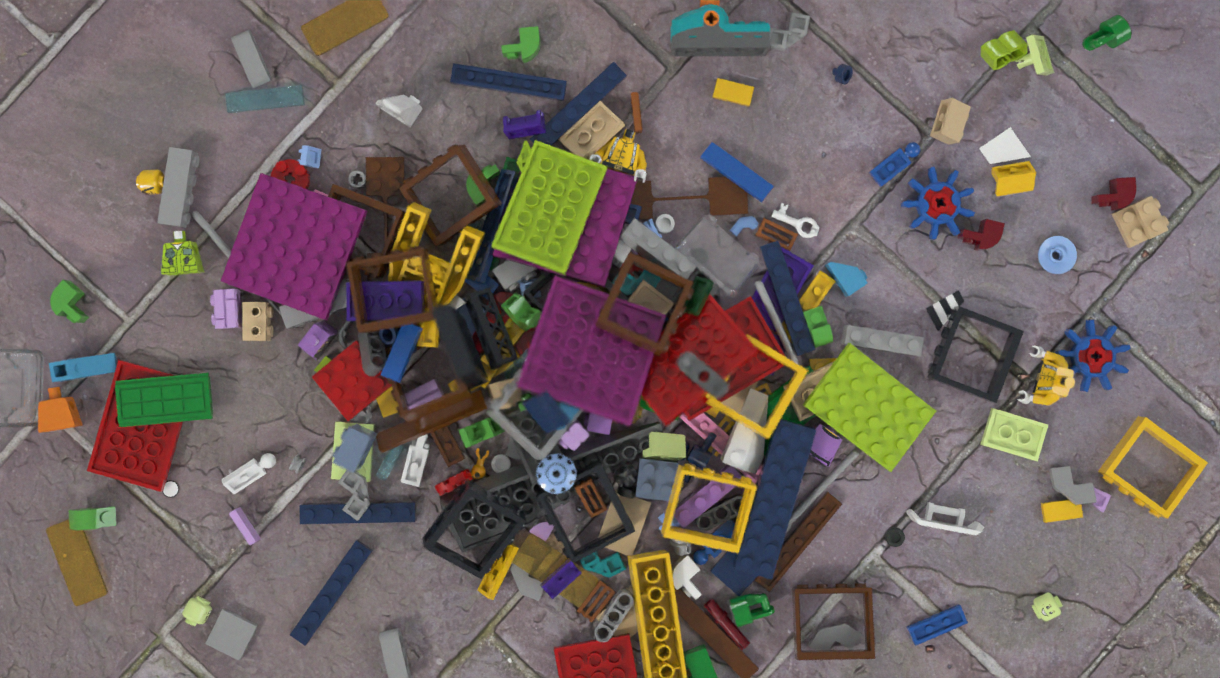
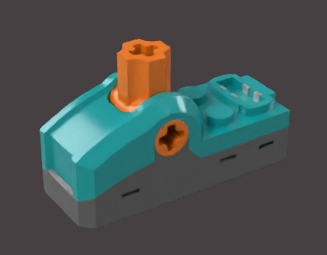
M700 0V8L686 12L672 20L671 56H766L770 48L769 23H765V21H752L749 24H745L744 21H736L734 24H729L727 13L720 7V0Z

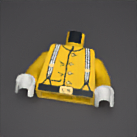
M625 129L622 139L614 137L613 140H609L590 156L589 160L608 166L610 170L632 175L635 182L637 177H641L643 183H645L647 163L644 152L639 149L640 145L633 142L636 132Z
M1034 345L1032 347L1037 348V354H1029L1036 358L1044 357L1041 360L1032 392L1034 396L1022 390L1019 393L1025 395V398L1017 400L1023 404L1033 401L1034 404L1052 405L1059 398L1067 397L1070 388L1074 387V370L1068 368V363L1063 356L1050 351L1045 352L1042 347Z

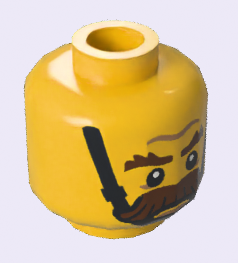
M158 169L142 170L136 178L137 188L146 195L162 194L165 177L163 172Z

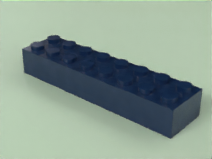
M782 418L779 420L771 435L739 553H736L734 559V569L772 580L817 430L815 428Z

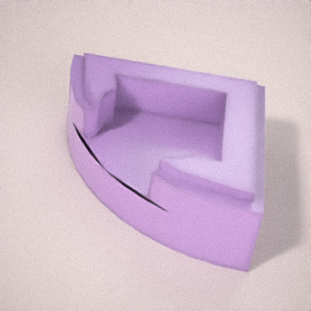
M1094 488L1097 502L1092 504L1097 510L1104 513L1111 495Z
M541 522L534 525L529 532L546 541L554 526L553 524L549 525L548 522Z

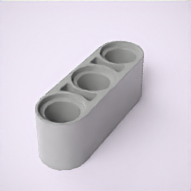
M246 30L232 36L233 45L252 87L256 88L272 81L252 32Z
M621 589L615 594L596 623L594 635L598 641L607 642L632 607L633 595L628 589ZM622 595H627L630 599L627 603H621L619 598ZM612 611L619 614L616 619H611L608 615ZM604 627L608 630V633L600 635L598 630Z
M400 628L380 632L379 639L388 678H412Z

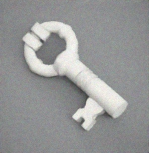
M781 203L779 211H773L771 217L795 226V229L803 238L817 236L820 228L812 218L796 219L787 216L785 210H787L788 205L783 206L784 203ZM804 222L812 224L809 234L801 229Z

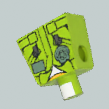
M174 231V242L164 243L161 275L204 273L197 243L186 241L185 231Z

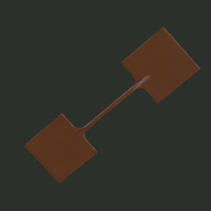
M366 157V196H382L384 203L387 204V199L390 196L403 195L399 188L404 185L403 181L405 180L404 157ZM384 213V246H385L386 241H387V238H388V214H387V213ZM367 253V259L372 258L371 255L377 253ZM388 263L383 277L376 276L374 279L367 276V282L388 281L390 263Z
M727 177L708 178L709 192L706 195L655 198L652 195L651 181H645V183L637 181L630 203L642 207L639 220L653 219V203L669 200L707 199L710 204V216L748 214L747 192Z

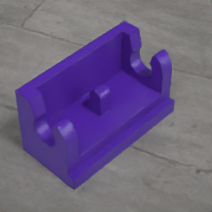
M537 110L536 114L512 119L508 118V116H503V132L509 140L546 133L544 113L541 110Z
M567 559L540 586L554 599L581 572L570 559Z

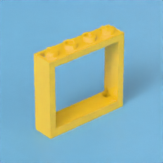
M747 334L746 336L758 350L795 371L764 427H761L717 401L709 393L705 396L708 398L706 403L765 439H768L808 370Z
M1138 416L1098 472L1103 475L1102 478L1106 482L1116 484L1118 491L1126 496L1131 495L1136 504L1150 509L1148 512L1158 519L1159 517L1168 519L1208 462L1148 418ZM1143 430L1192 465L1162 507L1114 473L1116 467Z
M692 464L678 465L661 528L663 537L739 553L757 486L751 478L745 476L736 478L731 473L722 472V474H718L710 468L700 470L696 469V466ZM684 474L745 488L731 539L671 526Z

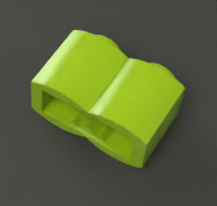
M1015 30L1003 33L998 39L985 42L981 46V57L993 70H998L1008 63L1024 57L1027 54L1028 44Z

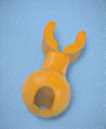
M476 449L477 462L471 468V474L474 478H476V473L480 474V477L476 479H481L486 474L484 462L489 456V450L486 451V455L481 459L479 455L480 449Z

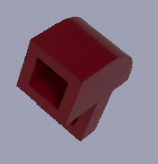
M1136 177L1109 180L1110 194L1092 196L1091 204H1099V207L1111 206V211L1128 206L1136 195Z
M984 219L980 222L978 232L963 229L960 230L957 238L962 239V243L974 245L975 243L974 250L976 251L989 249L1000 241L1005 223Z

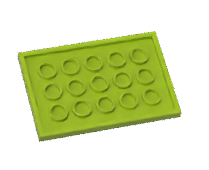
M535 140L492 243V248L565 275L608 166Z
M850 343L846 345L803 403L804 407L889 472H892L936 413L935 409Z

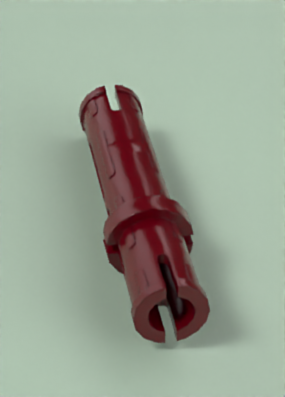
M713 598L705 603L704 607L714 617L716 624L719 623L740 650L745 649L750 644V641L731 621L728 613L725 610L723 611Z

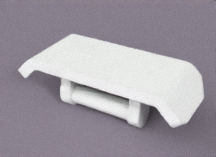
M928 502L925 519L919 518L912 509L906 511L912 521L923 526L971 535H978L984 529L977 521L968 526H963L965 509L962 508L955 509ZM935 512L956 516V524L931 520L932 514Z

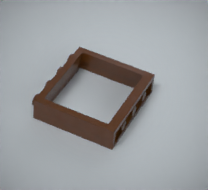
M452 145L447 149L448 152L445 155H439L434 158L430 166L426 165L417 171L418 175L404 180V185L399 188L409 205L413 202L422 205L412 188L455 156H458L486 200L484 204L443 233L439 232L429 216L425 230L436 247L446 244L460 234L467 225H473L502 204L465 145Z
M333 184L328 197L340 201L341 196L396 217L382 251L383 256L390 255L406 212ZM388 264L377 265L376 269L373 267L361 269L366 271L364 275L375 279L376 276H384Z
M421 246L410 247V251L393 250L390 251V255L383 256V253L371 255L372 258L356 257L353 259V262L347 263L358 333H369L434 321L431 311L436 310L437 301L428 250L421 248ZM420 257L429 312L368 323L359 269Z
M629 252L595 326L659 356L663 351L666 352L671 341L668 338L670 334L674 335L678 327L676 320L678 316L682 317L686 306L683 304L686 299H690L694 291L691 288L693 282ZM632 264L683 288L659 343L607 319Z
M393 345L385 348L387 359ZM417 346V350L424 348L421 346ZM387 378L389 384L393 386V390H391L392 397L398 403L396 410L400 418L403 417L407 423L473 397L471 389L456 379L459 387L458 390L409 409L402 383Z
M855 583V587H847V584H835V587H828V584H816V588H809V584H797V588H792L794 652L796 660L875 659L872 587H866V583ZM863 593L865 649L801 651L799 594Z

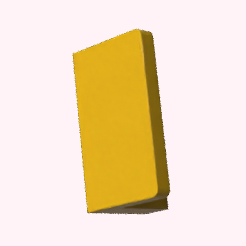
M1030 161L992 167L991 174L996 181V196L1034 190L1036 171Z

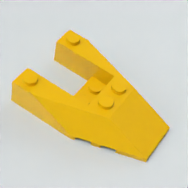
M415 202L408 206L392 251L401 249L402 252L410 251V247L419 246L432 209ZM467 225L462 230L450 263L428 254L437 306L448 305L461 290L479 251L485 232ZM420 257L390 263L388 281H424ZM424 283V308H429Z

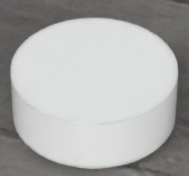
M668 214L660 215L655 222L656 229L663 234L671 232L675 225L674 219Z
M498 454L492 459L491 466L496 473H500L510 468L511 461L506 455Z

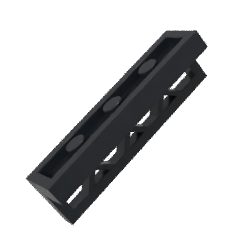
M487 288L469 293L464 299L465 305L491 370L498 369L502 364L517 360V354L491 289ZM486 294L489 300L488 305L480 303L478 296ZM487 312L495 315V323L487 320ZM495 329L502 333V341L494 338L493 332ZM501 348L509 350L511 357L503 359L500 353Z

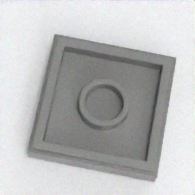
M224 608L205 644L240 661L258 624Z

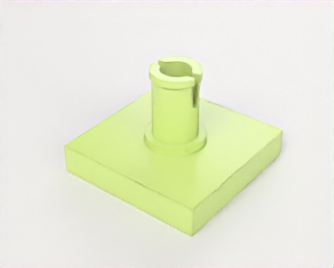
M1031 35L1026 37L1030 53L1016 61L1019 62L1017 67L1022 69L1034 64L1037 75H1050L1054 73L1044 36Z

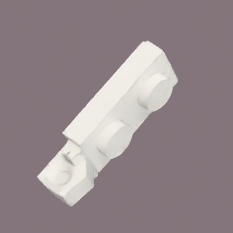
M428 434L419 437L417 441H412L401 478L402 483L420 487L430 450V444H426Z

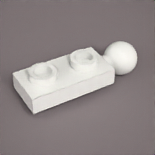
M266 453L261 457L260 462L253 458L221 479L222 484L233 494H236L266 474L265 468H272L276 464L275 456L271 453Z

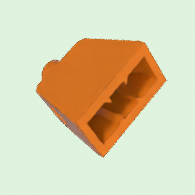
M60 387L48 388L50 400L38 403V432L43 433L83 426L74 398H62Z

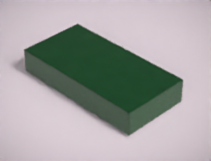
M695 276L691 286L694 291L690 299H686L683 304L686 306L684 313L700 315L714 286L713 280Z

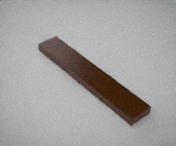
M481 390L472 393L473 397L409 423L405 421L379 432L376 436L379 451L381 453L488 409L483 392Z
M826 491L783 543L772 580L757 576L755 581L770 592L841 507L842 503Z
M675 588L678 614L741 678H750L759 670V667L740 650L681 588L678 590Z

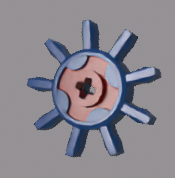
M931 167L928 169L930 184L926 187L922 186L915 179L909 180L908 184L919 193L916 201L907 200L901 203V207L917 208L919 217L911 222L909 225L910 229L918 227L925 221L931 224L930 240H935L938 236L939 225L946 223L954 236L960 234L959 227L953 219L957 214L964 217H973L975 212L961 207V198L972 194L974 189L966 188L958 192L953 187L959 171H952L946 182H938L936 169ZM937 200H940V203H939V204L941 205L940 207H937V206H936V205H937V202H936Z
M1086 320V336L1081 338L1075 331L1066 329L1064 333L1074 342L1071 351L1058 350L1055 353L1063 357H1070L1072 367L1069 369L1074 370V374L1078 372L1083 375L1080 391L1088 392L1092 377H1098L1104 390H1110L1112 385L1107 377V373L1112 369L1118 373H1128L1129 370L1126 367L1116 363V354L1131 349L1130 345L1114 347L1109 341L1118 327L1110 325L1104 334L1099 336L1095 333L1094 320Z

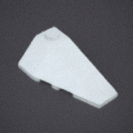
M405 95L377 100L375 103L380 109L410 128L423 109L419 105L420 101L412 95L409 98Z
M750 388L739 414L764 427L767 419L768 395ZM736 421L720 459L723 463L756 474L764 456L765 438Z

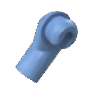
M753 216L741 217L730 229V232L738 236L743 228L756 229L758 221Z

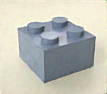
M359 424L349 426L348 429L345 428L341 435L343 441L340 447L337 446L333 452V463L355 473L362 468L378 433Z
M640 457L635 497L669 501L679 465L678 461Z

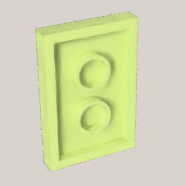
M991 408L980 445L1038 462L1048 424Z
M336 421L333 452L337 446L340 447L343 441L341 435L345 428L348 429L349 426L359 424L374 431L375 424ZM373 445L362 468L357 471L366 477L367 482L371 481ZM333 457L331 479L340 480L346 469L334 464Z

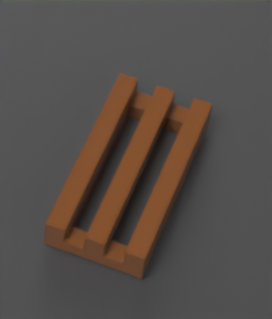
M632 92L630 97L634 132L640 134L643 128L639 93Z
M763 218L755 236L770 243L776 241L761 233V231H764L789 243L787 246L779 242L780 247L789 252L798 234L766 218ZM767 224L779 231H782L792 236V239L790 240L764 227V225Z
M590 476L587 478L588 480H582L580 484H574V488L589 516L592 518L608 510ZM589 484L591 485L594 493L596 494L602 506V508L600 509L596 501L594 500L589 488L587 487ZM584 488L596 511L592 512L580 489Z
M599 580L579 606L577 612L588 618L590 622H593L614 595L615 590L602 580ZM603 586V590L586 611L583 610L597 590ZM608 590L609 594L591 616L589 613Z

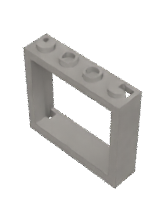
M519 369L513 376L515 379L502 388L500 397L491 401L489 404L490 408L486 413L536 460L544 459L583 410L580 409L565 429L549 432L536 447L498 412L518 388L516 386L522 369Z

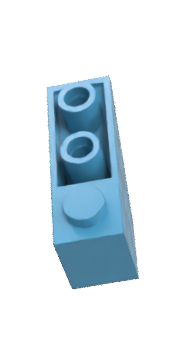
M115 353L49 363L52 382H63L113 373L117 367Z

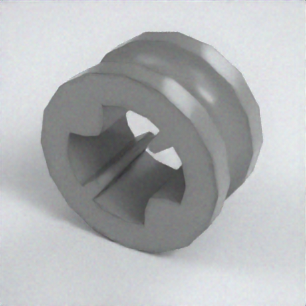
M353 171L350 173L348 181L352 187L361 189L366 185V175L361 171ZM361 175L362 182H358V185H355L356 182L353 181V178Z
M297 454L292 460L289 470H295V473L299 474L306 462V458L301 459L300 455Z

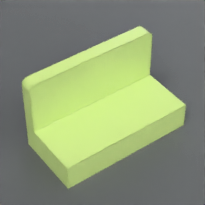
M650 432L649 448L643 450V458L679 461L686 458L685 435Z

